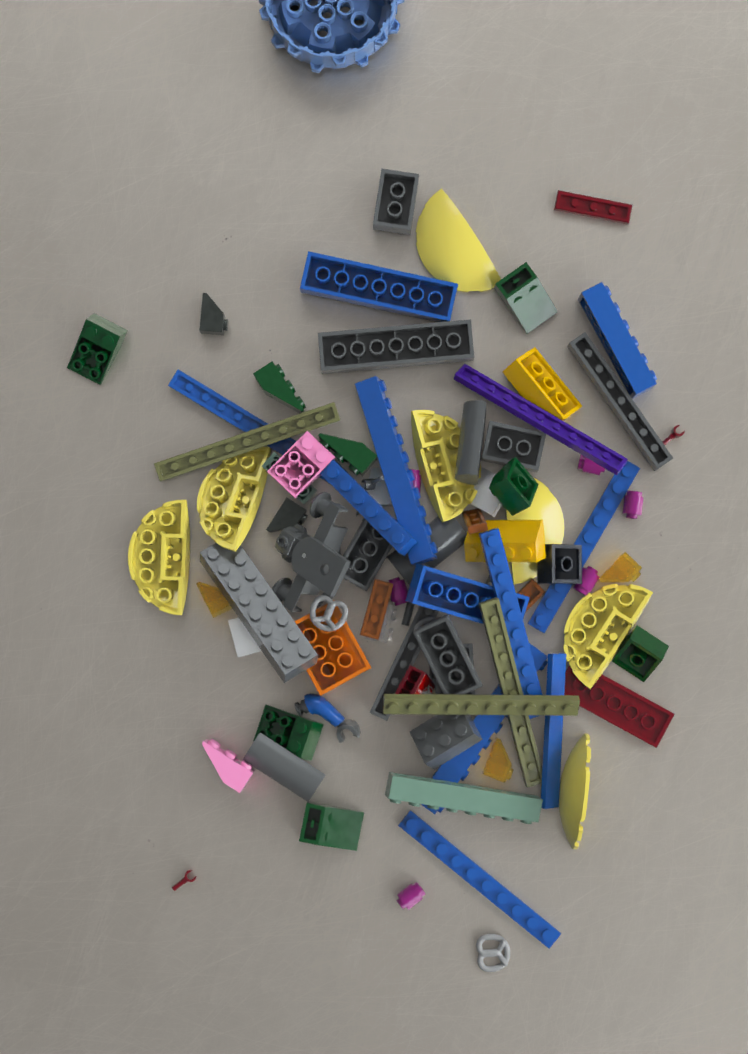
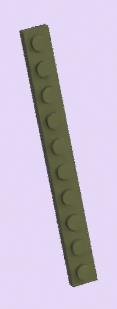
M335 402L154 463L161 482L305 433L306 431L323 427L341 419Z
M496 597L480 602L478 604L502 695H523L499 598ZM507 715L525 786L528 788L542 783V766L529 715Z
M384 694L383 714L578 716L580 698L573 695Z

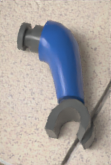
M306 694L300 704L299 702L294 704L299 716L303 715V712H310L312 715L317 714L334 727L337 726L336 734L339 743L345 740L343 729H349L353 736L360 737L361 731L358 723L351 719L344 720L345 717L319 694Z

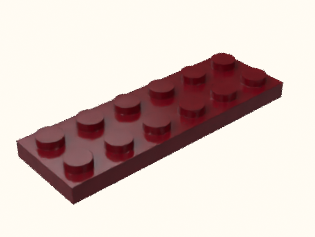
M570 665L567 666L564 695L579 696L580 707L653 747H658L675 715L674 713L604 675H601L592 688L589 689L574 675Z

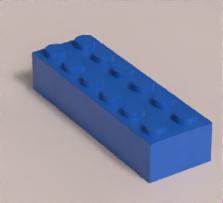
M601 282L581 292L578 301L626 391L633 399L652 389L657 384V377L654 371L649 370L646 365L648 360L644 353L639 352L637 348L639 346L638 341L634 336L631 337L628 331L630 327L625 319L622 320L618 304L616 302L613 303L610 298L612 294L607 285L604 286Z
M416 563L405 601L484 624L478 603L495 598V594L491 585ZM516 593L522 618H524L530 597Z

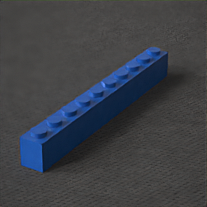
M374 376L355 383L397 521L417 541L408 552L411 565L416 566V563L423 564L437 559L436 553H438V549L430 537L432 530L430 525L426 524L424 518L426 517V511L423 505L420 506V492L417 487H414L413 480H415L412 469L409 470L408 468L409 457L406 451L403 452V438L400 433H397L396 427L398 422L396 417L391 414L392 403L389 398H386L385 391H387L385 382Z
M529 643L536 672L538 670L542 671L548 663L546 661L548 656ZM499 684L491 695H502ZM476 715L473 721L483 740L439 766L431 779L456 783L459 780L464 781L469 774L467 769L471 764L475 765L480 759L479 752L482 748L487 749L492 742L489 738L493 733L497 734L503 726L501 722L505 717L508 718L507 715ZM421 804L433 814H436L437 811L441 813L444 809L443 807H439L438 810L430 809L427 805Z

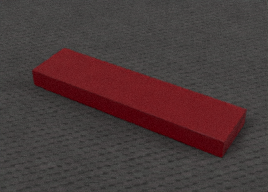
M558 190L554 210L629 224L632 205Z

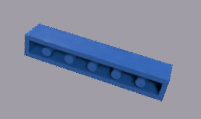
M332 460L320 473L400 554L405 556L417 543L335 460Z

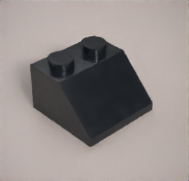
M545 544L546 558L537 562V584H582V545Z

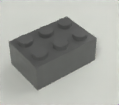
M381 168L373 230L411 235L419 174Z
M489 421L481 461L505 466L512 458L516 457L527 471L538 472L546 434L536 430Z
M435 715L410 731L424 763L432 769L438 768L483 740L470 715Z

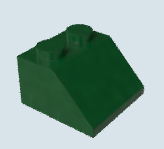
M514 457L493 477L489 489L513 516L531 506L539 484L519 460Z
M636 625L614 656L612 662L642 682H645L661 663L669 646Z

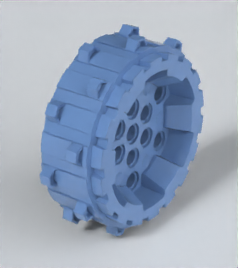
M259 0V3L264 5L259 12L261 19L268 21L271 30L274 32L271 39L273 46L276 49L285 48L292 57L310 64L312 72L320 73L324 67L337 69L357 64L362 68L368 65V57L387 43L388 35L398 33L400 23L395 17L398 5L404 3V0H316L318 3L315 6L308 4L311 0ZM294 5L300 7L298 11L290 10ZM343 7L350 9L347 13H343L340 10ZM326 12L332 14L330 18H323L322 15ZM356 20H362L364 21V24L358 26L354 22ZM320 31H326L328 33L324 37L318 35Z

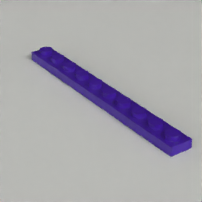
M464 364L455 373V381L613 474L618 475L626 465L628 459L472 367Z

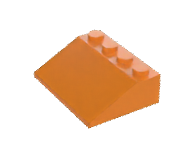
M328 603L316 609V617L324 615ZM338 606L334 608L331 616V621L334 624L342 616ZM310 613L295 621L318 654L317 663L306 671L320 696L371 668L347 622L338 630L328 632L317 628L311 622Z

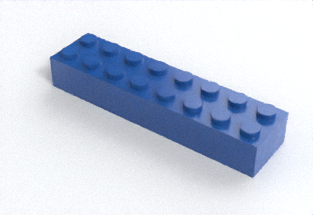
M308 251L300 291L305 294L429 321L447 322L451 319L458 284Z

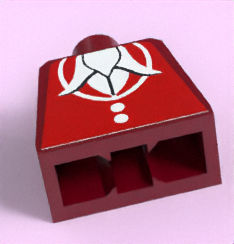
M410 665L395 694H432L435 685L427 673Z

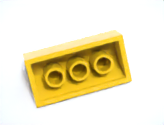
M536 347L517 358L502 371L521 397L562 421H565L582 407L581 403Z
M543 519L486 520L488 530L499 528L508 562H538L546 558ZM467 531L464 541L465 561L486 562L479 534H469Z

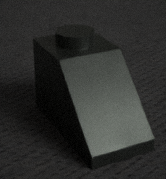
M203 293L199 331L201 334L224 336V330H228V319H225L224 313L207 293Z
M286 497L266 530L272 533L296 524L302 525L308 516L305 514L307 510Z

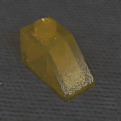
M624 552L601 575L598 582L624 583L630 580L634 582L641 575L639 571L642 567Z
M202 582L196 583L213 618L232 610V607L218 587Z
M496 737L482 774L505 783L506 779L510 780L514 769L511 768L512 764L501 739Z

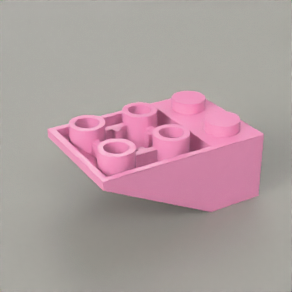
M306 431L267 473L296 498L321 476L320 473L332 460H335V456Z
M214 739L203 741L202 745L223 783L240 793L255 772L252 769L253 766L244 760L242 762L236 758L237 754L227 749L224 751L221 749V744Z

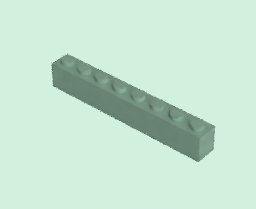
M389 772L385 796L392 803L401 804V801L409 802V805L416 807L424 804L430 809L438 810L439 807H443L449 812L457 813L458 810H462L468 815L481 813L487 818L500 816L506 821L519 819L520 822L525 824L539 822L543 799L537 795Z

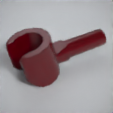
M680 425L675 426L671 430V434L662 441L663 444L666 445L674 438L681 437L685 430L681 434H677L676 428Z
M188 870L185 873V877L172 887L174 891L188 881L193 882L196 879V876L192 880L187 878V874L192 870Z

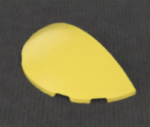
M440 189L425 204L416 226V247L424 267L435 279L457 283V291L484 292L493 289L495 284L501 280L498 272L465 218L444 190Z
M411 411L415 455L424 487L441 522L451 520L460 515L467 505L472 503L477 494L474 485L461 483L454 478L461 428L458 427L459 423L449 416L435 414V411ZM480 462L479 478H481V462Z
M261 447L223 460L215 470L211 469L201 484L197 497V511L201 520L200 524L206 534L216 544L225 549L236 552L252 526L266 484L268 473L262 465L271 456L270 447Z
M534 478L539 485L531 506L513 516L505 509L506 520L543 519L545 544H562L564 519L560 505L549 491V488ZM511 562L513 584L523 583L537 577V562Z
M174 500L163 503L161 507L150 511L141 520L142 523L137 531L133 533L130 540L128 566L131 578L139 588L138 592L147 602H151L163 612L182 615L189 579L190 526L187 501Z
M611 584L587 594L571 611L564 629V652L574 675L589 689L596 683L622 646L651 598L652 591L633 584L628 586Z
M587 733L583 734L570 752L560 780L559 813L561 823L571 848L576 850L579 847L577 841H581L583 826H581L580 822H584L586 817L590 771L589 767H586V763H590L591 748L587 746L590 743V736Z

